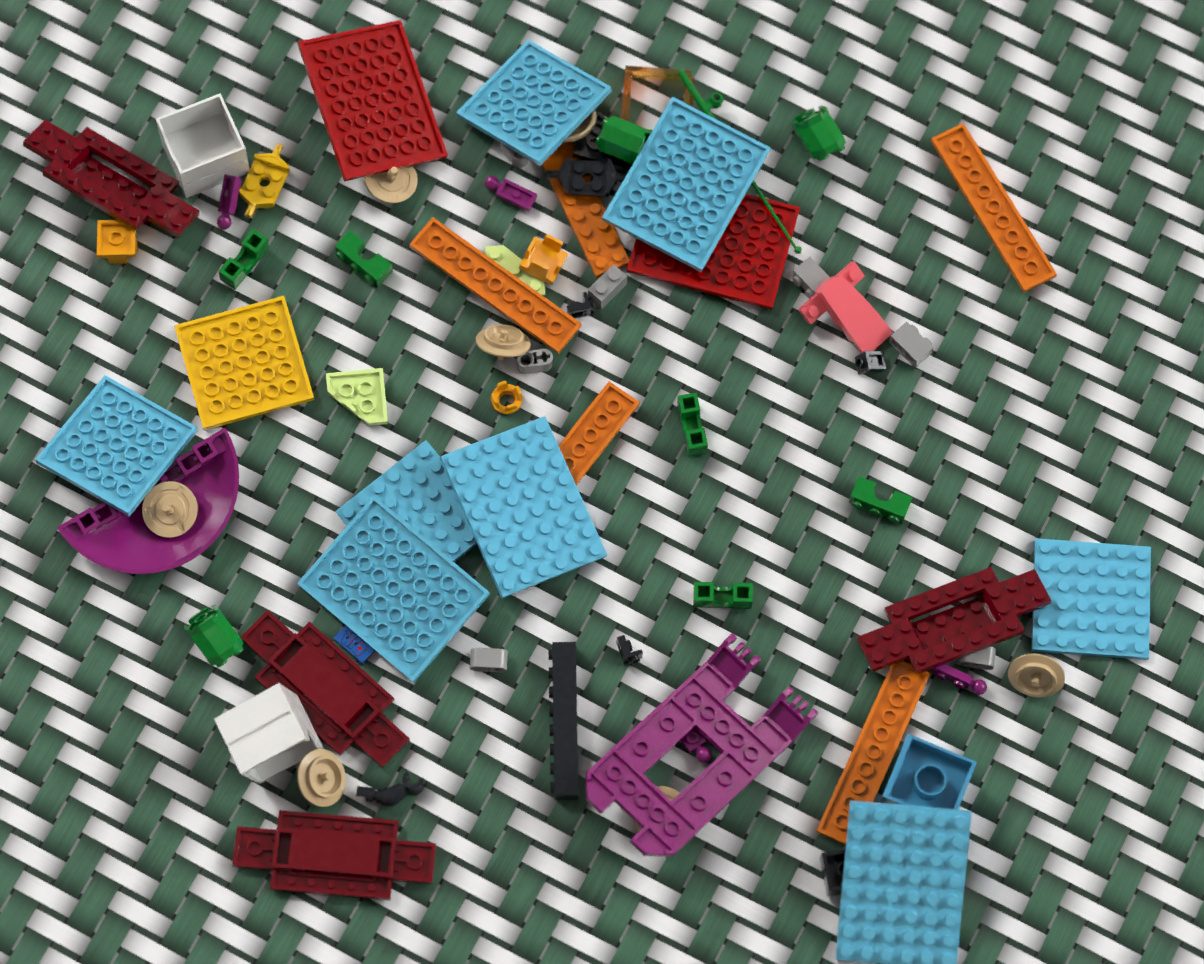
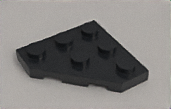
M596 111L595 126L585 137L576 140L572 157L585 161L607 162L608 159H611L616 170L626 172L628 162L599 151V146L596 145V139L601 134L602 124L605 119L602 113Z

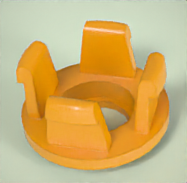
M506 381L499 382L491 395L493 408L501 414L516 412L522 404V393L519 386L515 387L514 385L507 384ZM508 394L513 397L514 402L506 407L502 406L500 398Z

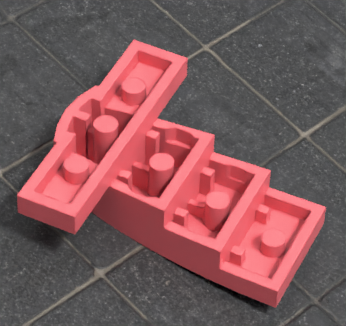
M851 261L837 275L824 280L817 287L815 294L798 311L808 324H813L827 311L835 325L840 326L848 340L855 344L860 353L874 351L893 332L871 304L854 288L865 275L855 261Z

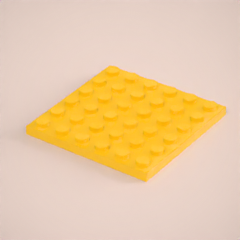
M284 296L174 325L203 430L314 400Z

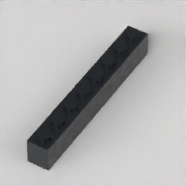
M552 642V648L548 649V660H552V667H549V679H553V686H549V698H553V705H549V717H553V724H549L550 736L554 738V743L550 744V755H554V763H550V775H554V782H550V794H554V800H578L576 642Z

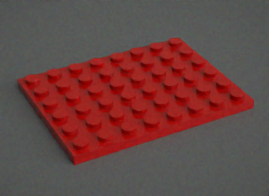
M401 20L302 40L297 43L344 182L388 172L392 167L401 169L447 158L448 154Z
M745 194L702 272L636 238L627 273L772 310L791 243L762 199L758 196ZM766 199L792 239L800 207Z

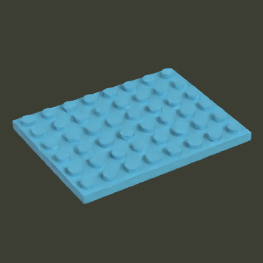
M672 97L604 213L602 220L702 272L771 148Z
M545 416L440 457L501 599L607 556Z
M374 495L297 583L413 683L491 594Z
M850 800L835 960L879 964H957L971 811Z

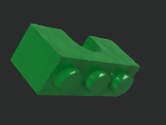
M254 229L242 241L239 254L234 259L229 257L218 271L220 280L234 290L238 288L269 249L268 239Z
M349 231L335 245L337 258L342 262L346 261L350 264V268L355 273H361L370 285L374 284L379 287L393 272L392 264L379 253L370 260L362 259L359 255L365 249L364 241L352 231Z
M697 392L679 395L677 406L688 457L706 454L708 443L705 429L702 428Z
M859 476L849 503L855 508L867 509L873 515L885 516L893 523L900 522L903 524L913 497L895 490L889 500H879L874 494L877 483Z
M694 582L693 607L752 608L753 583H733L730 587L714 586V582Z

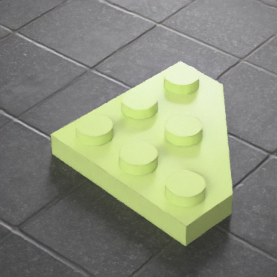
M504 245L485 246V255L545 297L544 281L519 269L522 259Z
M383 368L326 373L327 393L369 426L388 424Z

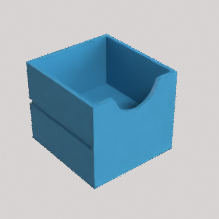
M908 734L880 803L958 810L977 762Z

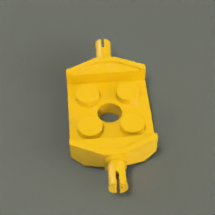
M276 143L273 153L254 155L253 164L242 188L239 190L241 198L248 203V208L244 214L246 217L252 218L255 209H269L275 205L290 171V167L280 158L281 151L284 148L282 144ZM262 180H268L270 184L266 187H263L260 185V182Z

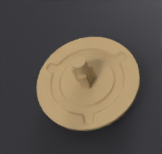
M413 166L401 169L392 167L388 172L364 177L368 191L375 198L386 203H400L407 200L415 192L418 182Z
M492 325L480 331L476 336L477 346L488 354L498 356L499 360H505V357L523 355L529 351L531 346L530 339L521 330L510 325Z
M173 481L163 482L154 486L146 495L142 506L143 519L148 528L155 534L167 538L177 537L186 533L193 526L198 513L197 501L192 491L185 485Z
M1026 654L1016 658L1010 664L1008 678L1012 686L1022 694L1041 698L1054 695L1062 689L1065 682V673L1061 665L1048 656Z
M316 749L308 752L302 758L298 766L297 781L299 789L307 801L319 807H326L336 803L342 796L346 784V775L341 761L335 754L325 749Z

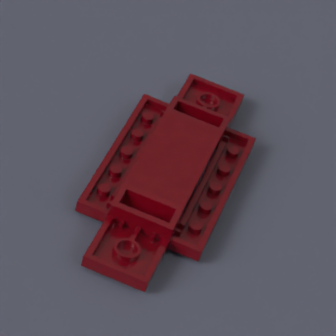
M45 119L23 141L25 148L51 162L43 170L44 177L135 231L143 223L147 224L150 221L179 238L200 214V210L172 194L179 186L177 179L88 127L77 137H74ZM91 152L152 187L151 190H146L90 156Z
M989 567L885 607L884 611L891 624L858 636L857 642L872 672L907 659L917 675L1024 634V628L1018 617L1050 605L1052 600L1035 569L999 582L994 571ZM981 593V597L913 623L910 621Z
M267 610L240 637L249 648L267 663L255 676V679L266 689L280 683L297 694L317 736L339 756L355 743L381 768H384L410 741L407 735L382 714L395 701V698L311 622H308L297 634H294ZM289 681H291L299 690H297ZM300 691H302L310 700H308ZM311 701H313L321 710H319Z
M279 810L276 830L237 826L232 866L272 870L270 890L391 900L392 881L433 884L436 843L397 840L398 820ZM292 869L370 875L372 877L292 871Z

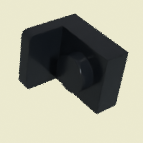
M583 292V303H571L567 306V313L573 318L590 316V309L593 308L592 298L587 296V292Z
M864 351L855 357V366L858 375H862L867 371H885L887 366L884 351Z
M625 635L617 637L616 644L623 663L635 664L639 662L643 656L642 649L631 652L633 648L630 640L626 641Z

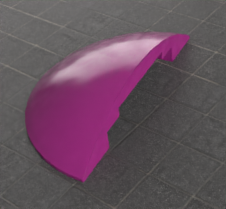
M226 428L192 447L191 451L175 459L176 461L170 465L154 485L173 481L185 485L192 491L197 501L198 513L193 526L186 533L177 537L167 538L152 532L146 525L142 515L144 499L130 516L103 502L93 509L90 507L58 526L57 529L65 540L81 555L102 567L117 572L129 574L159 573L179 567L193 560L211 546L222 533L233 513L237 500L239 466L233 442Z

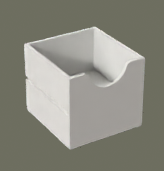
M221 93L156 118L163 148L186 198L223 184L224 175L241 177L248 174L250 169L246 148Z
M280 683L214 718L240 774L259 784L301 762L308 752L324 749L298 695Z

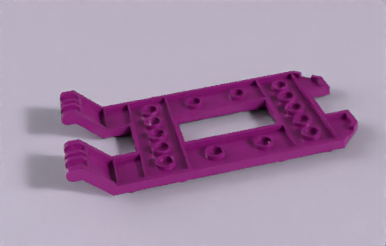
M733 633L723 641L706 663L586 773V801L600 814L614 802L642 828L631 839L630 843L644 856L673 857L789 747L818 715L815 709H812L805 718L800 714L801 711L808 707L809 703L807 701H804L797 709L794 708L803 699L800 695L791 704L786 701L794 693V689L790 686L782 692L765 714L751 727L723 700L741 684L761 659L755 655L746 664L743 659L751 653V649L748 647L738 656L737 654L745 647V644L741 642L732 651L729 646L737 640V636ZM693 728H696L722 754L671 801L644 774Z

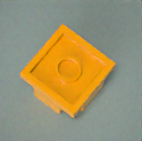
M97 220V258H107L109 264L128 263V257L136 256L138 237L134 229L118 220Z
M546 234L544 240L534 237L519 265V269L552 285L568 257V253L561 250L563 242L549 234Z

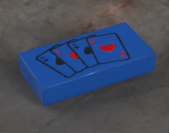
M346 625L333 638L336 643L362 665L376 651Z

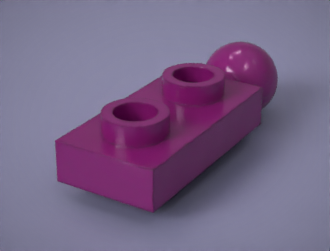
M224 175L218 211L222 212V215L217 219V225L220 229H228L232 224L229 214H235L238 193L241 187V177Z
M489 176L485 179V187L488 190H497L496 197L527 212L530 211L537 199L536 193L505 178L502 183H499L498 178L495 176Z
M946 664L933 668L932 673L935 674V677L940 680H949L958 688L968 689V687H971L976 695H982L987 690L985 681L981 679L974 681L972 676Z
M693 728L680 741L690 754L696 750V758L699 762L707 763L710 761L712 753L710 749L702 747L706 744V740L696 728Z

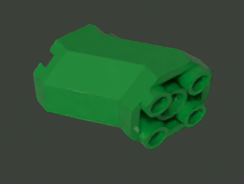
M819 106L818 111H815L814 108L795 116V121H790L793 130L807 150L809 157L813 159L818 158L819 161L828 158V154L834 151L837 153L844 150V144L846 143L843 134L825 106Z
M615 116L611 118L606 117L602 124L601 134L596 139V145L599 146V151L633 165L652 131Z
M212 605V610L208 608L202 609L189 619L190 625L187 626L185 624L183 628L211 666L221 667L232 655L236 656L243 651L242 645L244 642L216 605Z

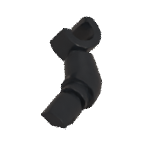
M406 771L402 777V784L397 783L389 788L378 789V791H375V788L358 786L356 796L366 797V802L373 803V801H376V803L382 804L385 807L395 806L407 796V793L410 795L420 794L425 787L424 777L419 778L416 784L411 785L408 783L410 776Z

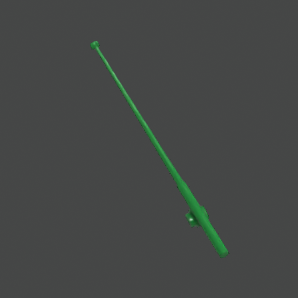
M683 69L678 71V76L701 111L715 118L710 109L721 107L724 101L723 96L718 92H714L708 99L703 100ZM753 180L752 186L754 187V189L756 190V192L758 193V195L760 196V198L762 199V201L764 202V204L766 205V207L768 208V210L770 211V213L772 214V216L774 217V219L776 220V222L778 223V225L780 226V228L782 229V231L794 247V252L800 254L802 252V248L795 245V243L789 236L788 232L780 222L779 218L773 211L772 207L764 197L763 193Z

